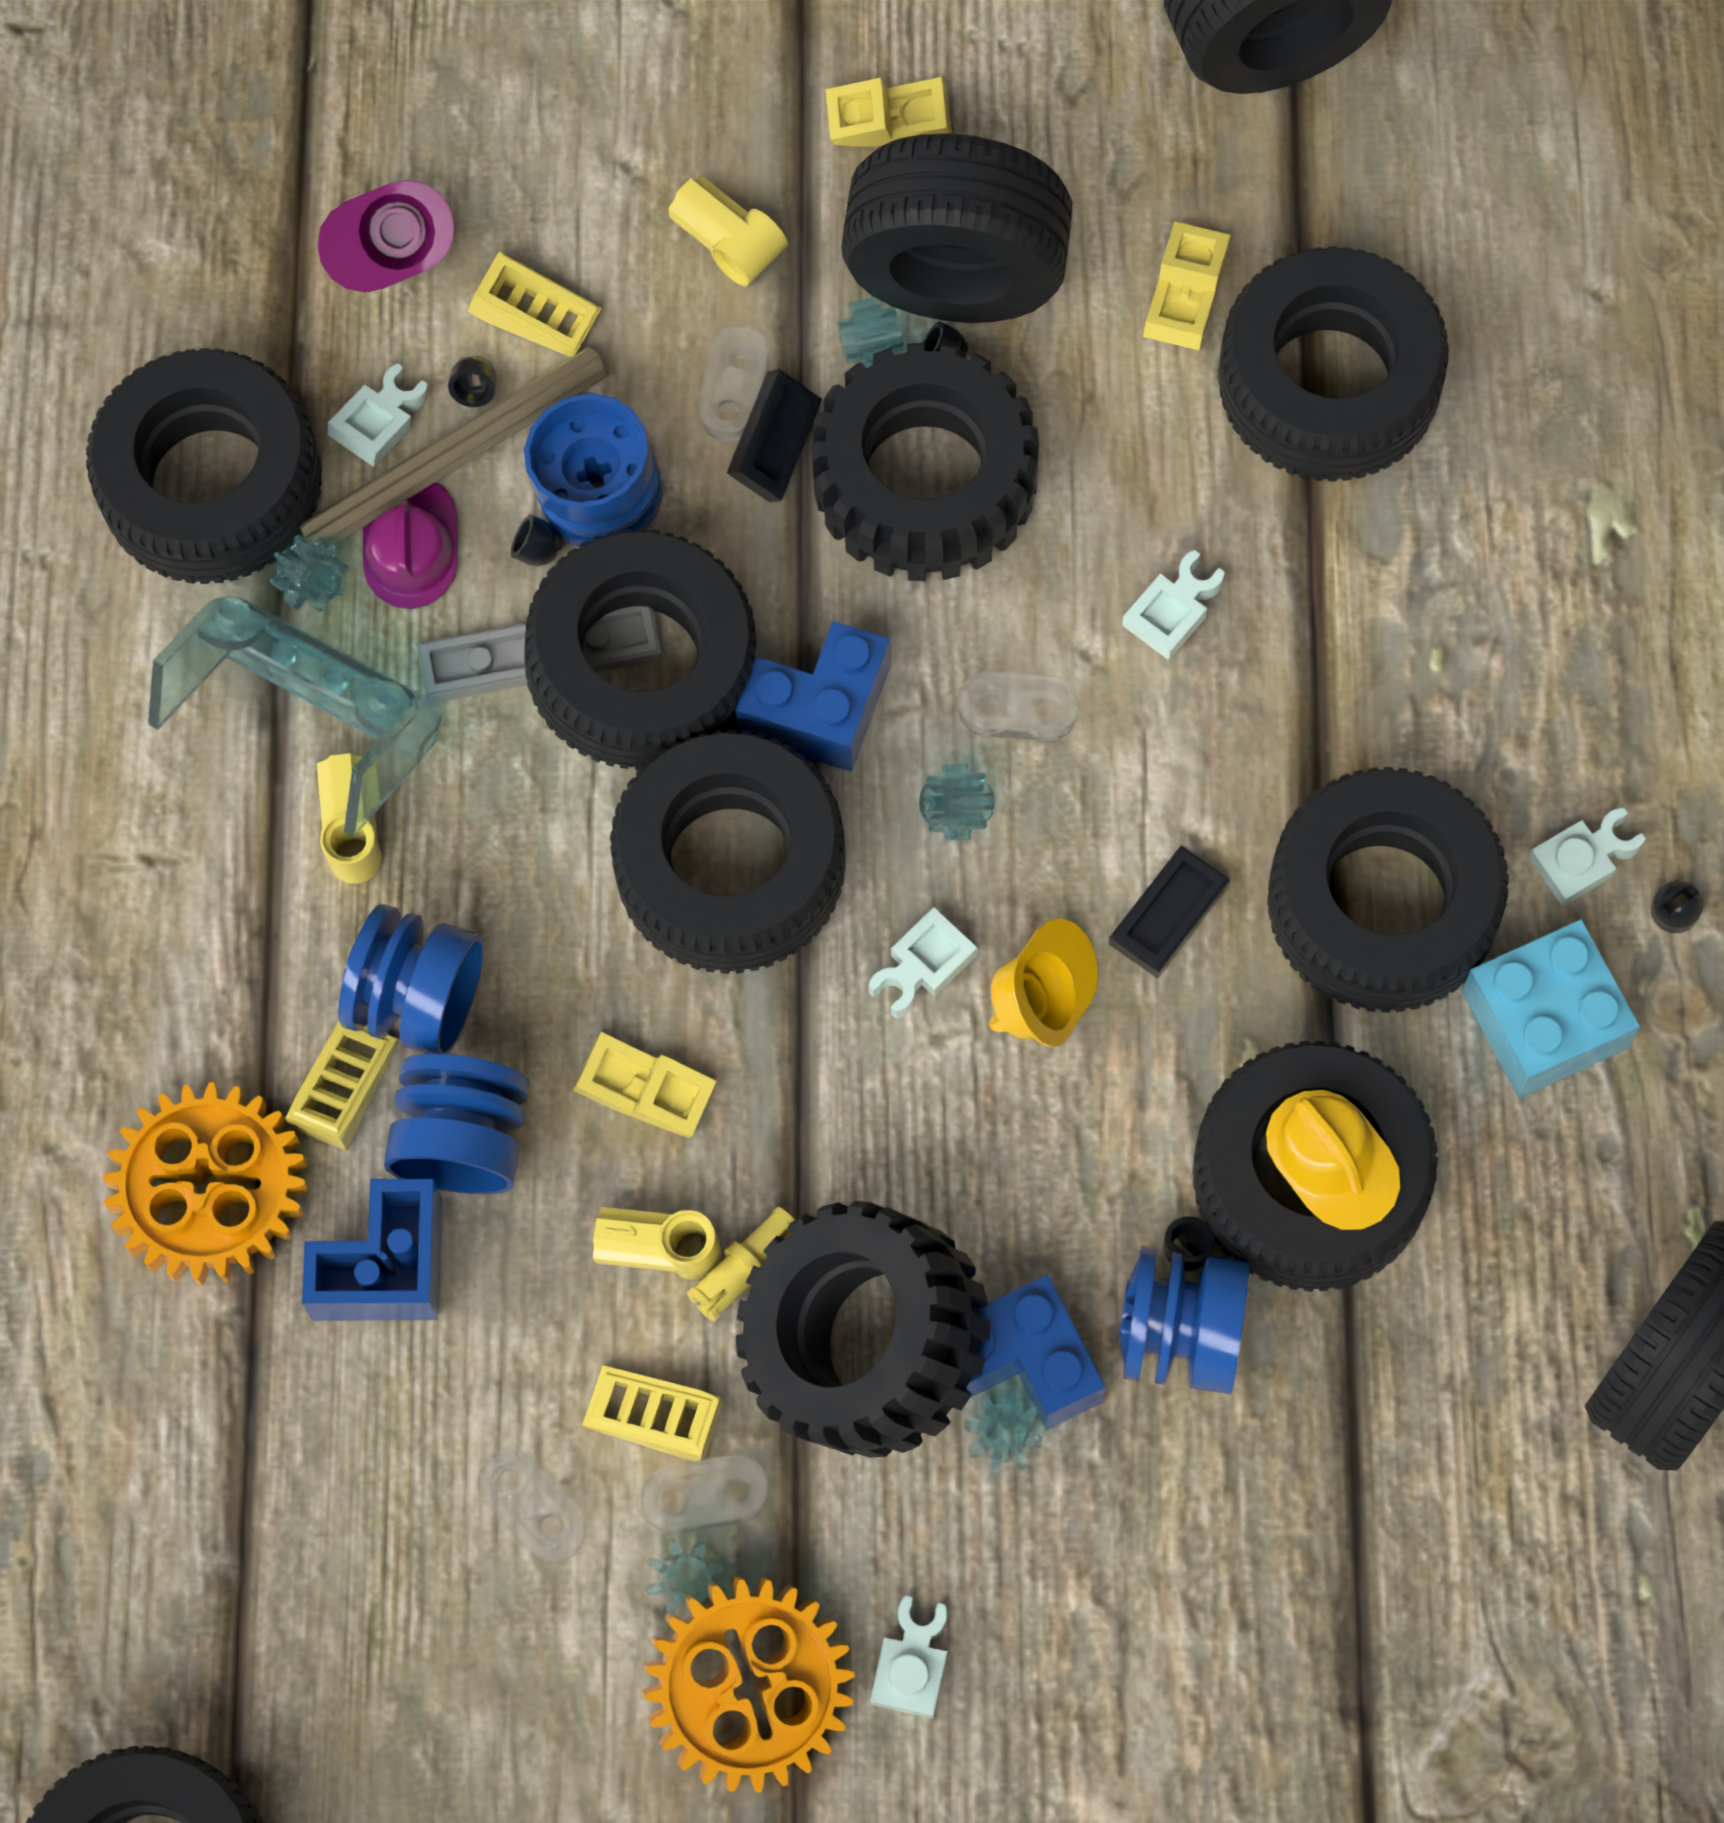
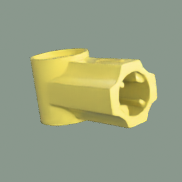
M702 175L696 179L690 178L677 191L674 201L668 208L669 217L711 251L712 258L718 267L731 280L743 287L749 286L788 246L784 233L770 217L757 209H750L747 212Z
M351 753L331 755L328 759L317 763L322 818L320 843L333 874L346 883L359 884L368 881L376 875L382 864V852L377 838L370 759ZM357 839L366 842L363 850L356 856L342 857L337 854L340 846L346 841Z
M601 1207L600 1213L596 1218L593 1235V1260L596 1264L669 1271L677 1273L682 1278L699 1280L707 1276L721 1262L723 1256L722 1244L710 1220L697 1211L683 1210L675 1214ZM697 1233L706 1237L705 1246L699 1254L693 1257H683L676 1254L678 1242L684 1236Z

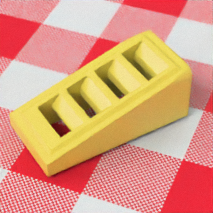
M499 251L475 292L467 312L491 325L572 357L577 354L600 313L601 307ZM503 284L513 288L506 302L496 297ZM524 294L535 297L527 313L517 309ZM545 303L556 306L547 324L537 320ZM568 311L578 317L566 336L557 331Z
M338 1021L288 1111L285 1119L290 1128L348 1151L398 1045V1039L390 1035L378 1039L370 1036L367 1026L363 1030L353 1031L342 1027ZM348 1038L377 1049L372 1059L345 1049L344 1046ZM337 1061H343L365 1071L361 1078L358 1079L334 1069ZM331 1081L353 1090L350 1098L346 1099L324 1090L327 1082ZM318 1101L341 1110L342 1112L338 1119L315 1111Z
M602 1365L582 1425L590 1430L703 1465L723 1407V1402L720 1396L698 1389ZM615 1385L626 1388L616 1420L604 1417ZM642 1393L650 1397L641 1424L637 1426L630 1424L629 1421L638 1394ZM662 1400L673 1403L664 1432L653 1430ZM687 1407L696 1410L688 1437L684 1438L676 1436Z

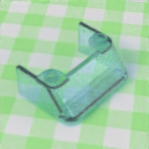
M220 597L208 602L153 660L148 725L157 730L164 725L225 658H228L376 738L377 741L352 768L344 832L352 837L358 834L439 738L442 712L432 698L288 620L241 598Z

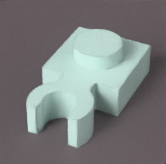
M400 364L393 365L385 372L383 387L379 393H376L364 384L328 422L327 435L373 467L410 430L411 416L407 413L417 411L426 401L428 384L423 380L411 391H402L397 388L403 380L404 367Z
M1196 550L1189 552L1182 559L1179 566L1178 580L1175 583L1159 574L1123 616L1122 626L1167 660L1173 657L1206 618L1207 608L1199 603L1198 600H1207L1214 597L1223 585L1225 572L1220 568L1208 580L1202 581L1193 577L1191 572L1196 569L1200 560V553Z
M1618 808L1609 812L1604 817L1599 830L1593 834L1583 820L1531 850L1528 857L1562 907L1614 876L1616 867L1610 858L1619 860L1629 859L1641 850L1646 840L1642 833L1628 841L1619 840L1613 833V828L1621 825L1628 815L1625 808Z
M933 907L891 948V957L899 965L896 968H884L875 973L868 985L869 994L874 998L887 986L899 988L903 994L891 1006V1014L896 1019L901 1018L912 1009L915 1002V991L923 986L935 997L978 955V948Z
M905 1596L898 1608V1622L904 1633L903 1641L884 1638L870 1705L934 1719L947 1659V1651L930 1648L931 1640L937 1638L946 1626L947 1609L945 1604L938 1603L934 1620L928 1625L920 1626L915 1624L910 1617L913 1597Z

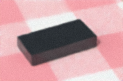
M781 369L767 371L727 474L769 503L782 501L822 399Z
M1180 845L1111 934L1108 944L1158 979L1228 889L1231 879Z

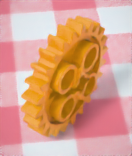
M209 1082L204 1098L197 1099L187 1084L183 1085L182 1102L173 1105L165 1094L161 1093L158 1095L161 1112L156 1116L141 1107L136 1110L139 1119L144 1125L139 1131L121 1127L119 1131L129 1144L128 1149H111L108 1152V1156L116 1165L121 1167V1170L103 1175L105 1184L109 1188L120 1192L111 1195L103 1201L110 1213H124L111 1226L118 1236L132 1234L125 1247L133 1257L148 1249L144 1264L150 1271H156L168 1261L167 1274L172 1281L178 1282L185 1270L190 1268L194 1281L198 1286H203L209 1269H215L225 1284L230 1282L232 1264L239 1262L249 1275L254 1273L251 1255L257 1251L273 1260L276 1255L268 1242L273 1236L285 1240L292 1239L293 1235L283 1222L284 1218L303 1217L304 1211L297 1202L291 1199V1196L309 1192V1186L306 1181L292 1175L304 1170L308 1165L303 1154H288L300 1142L294 1131L280 1133L286 1124V1120L281 1112L276 1111L263 1118L267 1109V1104L263 1097L258 1095L245 1107L244 1094L239 1086H234L226 1099L223 1100L215 1083ZM180 1141L192 1143L191 1152L184 1161L177 1164L164 1163V1154L170 1145ZM239 1143L254 1145L253 1155L247 1162L236 1166L225 1163L226 1154L234 1145ZM213 1173L218 1182L209 1183L206 1193L199 1194L194 1185L204 1184L206 1174ZM155 1178H167L170 1181L178 1182L160 1184L157 1187L151 1186V1182ZM255 1180L261 1181V1186L258 1189H245L243 1186L235 1185L252 1183ZM175 1201L187 1203L186 1213L180 1221L171 1225L159 1224L158 1217L165 1205ZM234 1203L249 1205L248 1216L239 1225L228 1227L220 1224L221 1215L226 1207Z
M740 1576L734 1578L732 1595L725 1596L718 1585L711 1582L708 1584L709 1603L702 1606L695 1598L688 1594L684 1598L690 1616L685 1621L670 1613H667L665 1616L669 1626L675 1631L672 1638L652 1636L650 1640L664 1655L662 1661L643 1663V1669L650 1675L659 1678V1684L641 1690L642 1697L647 1701L659 1702L662 1706L647 1717L648 1723L651 1727L670 1726V1729L662 1736L658 1743L664 1751L675 1749L683 1744L684 1747L677 1760L678 1766L685 1771L699 1760L702 1761L699 1779L704 1784L708 1785L719 1771H723L725 1787L728 1791L735 1792L741 1776L747 1775L751 1787L757 1793L762 1792L765 1773L772 1772L773 1776L784 1787L788 1785L787 1766L793 1762L806 1773L812 1771L811 1763L806 1754L811 1748L827 1755L831 1753L832 1750L829 1744L822 1737L825 1729L844 1731L846 1728L833 1715L834 1707L853 1705L854 1700L837 1689L839 1683L854 1678L855 1673L848 1667L835 1664V1660L844 1656L849 1651V1647L843 1641L829 1643L826 1641L838 1626L837 1623L831 1618L813 1623L812 1621L818 1612L820 1604L810 1598L796 1609L794 1606L797 1599V1589L789 1584L780 1592L777 1598H774L772 1581L767 1577L760 1579L754 1594L749 1593L745 1580ZM768 1625L779 1626L782 1630L783 1642L778 1652L771 1657L762 1658L755 1656L752 1642L757 1631ZM729 1629H734L737 1633L740 1650L747 1668L757 1677H763L762 1680L754 1684V1690L771 1729V1735L766 1739L761 1738L751 1702L739 1690H733V1688L742 1684V1676L725 1638V1633ZM705 1649L719 1650L722 1654L723 1663L717 1676L707 1681L695 1680L691 1674V1664L694 1657ZM788 1687L802 1688L805 1701L801 1711L792 1718L783 1719L777 1717L774 1703L778 1694ZM731 1710L741 1712L744 1717V1727L739 1737L730 1742L715 1740L713 1726L718 1716Z

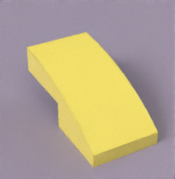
M942 77L886 88L881 78L826 89L830 140L833 145L880 147L900 138L920 134H952L948 91Z
M1174 221L1161 263L1159 280L1145 321L1143 337L1200 351L1227 254L1230 234Z
M600 1032L592 1044L572 1091L653 1126L690 1138L693 1136L717 1081L662 1054L655 1058Z

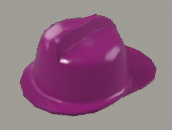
M403 180L386 184L344 202L329 213L320 227L317 249L320 263L329 277L346 289L364 293L384 289L427 271L443 259L452 245L455 229L452 211L443 196L425 183Z
M433 483L411 498L401 500L398 506L387 510L377 519L363 527V569L366 582L377 598L392 607L415 609L428 606L446 593L454 580L457 566V514L454 501L444 487Z

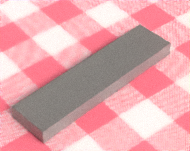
M644 606L622 608L605 615L591 626L583 640V655L590 667L595 672L663 660L653 609ZM526 623L416 643L427 704L526 686L527 679L524 661Z

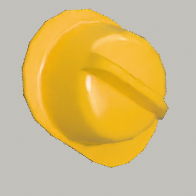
M1063 918L1046 921L1035 931L1021 953L1003 964L993 975L991 1001L994 1012L988 1022L992 1031H1007L1010 1035L1021 1040L1036 1039L1039 1043L1049 1048L1063 1045L1070 1037L1074 1027L1091 1004L1095 995L1099 971L1095 950L1087 934L1076 923Z
M1325 1090L1303 1091L1286 1099L1273 1112L1266 1130L1268 1153L1276 1168L1285 1177L1306 1207L1323 1223L1341 1230H1361L1380 1222L1395 1205L1400 1190L1399 1167L1388 1146L1356 1106L1341 1095Z

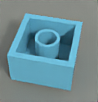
M1582 919L1471 969L1462 990L1468 1005L1519 1099L1629 1049L1640 1029L1636 1018Z

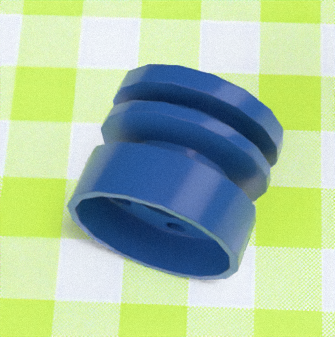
M593 393L567 397L547 408L531 426L524 446L526 472L537 494V499L549 524L556 528L559 536L573 546L580 547V544L586 540L593 541V537L599 535L606 537L609 532L616 531V533H621V530L630 529L631 532H636V529L646 530L656 518L663 497L661 475L652 453L646 429L634 410L613 397ZM597 482H604V485L599 488L593 487V484Z
M386 904L377 905L368 915L347 959L338 1006V1020L341 1026L353 1031L363 1030L368 1023L367 1029L370 1036L381 1039L388 1035L400 1017V1041L403 1047L425 1054H449L465 1025L479 983L485 944L482 935L442 923L436 926L423 946L424 922L421 915L409 913L401 920L398 908Z
M421 1054L409 1056L401 1061L399 1081L404 1087L396 1091L395 1105L403 1113L414 1118L399 1119L390 1124L384 1159L385 1170L399 1179H434L438 1190L487 1195L504 1193L513 1189L520 1149L519 1142L501 1131L515 1130L524 1125L525 1110L519 1105L528 1100L529 1079L519 1071L499 1063L453 1054Z
M1141 1246L1139 1259L1126 1282L1118 1343L1120 1344L1124 1362L1123 1379L1139 1381L1143 1354L1149 1353L1158 1355L1155 1384L1165 1385L1174 1357L1187 1359L1190 1389L1231 1394L1235 1381L1249 1279V1261L1208 1255L1203 1264L1198 1283L1185 1281L1182 1251L1173 1250L1168 1278L1154 1277L1157 1248Z

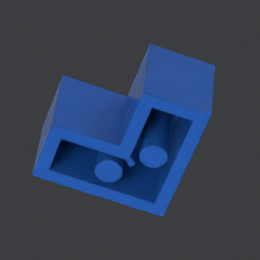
M832 621L813 674L755 657L752 673L749 674V681L735 710L738 733L742 734L743 731H751L752 735L763 734L767 736L768 740L774 738L780 740L782 745H789L795 753L799 752L806 758L852 772L891 667L890 639Z
M370 1179L368 1241H304L302 1304L313 1321L438 1320L442 1197L434 1179Z
M1048 1274L989 1302L987 1307L980 1309L981 1317L990 1320V1340L988 1342H981L979 1356L986 1358L981 1377L973 1374L966 1388L972 1393L971 1397L1018 1375L1045 1430L1051 1429L1103 1403L1105 1385Z

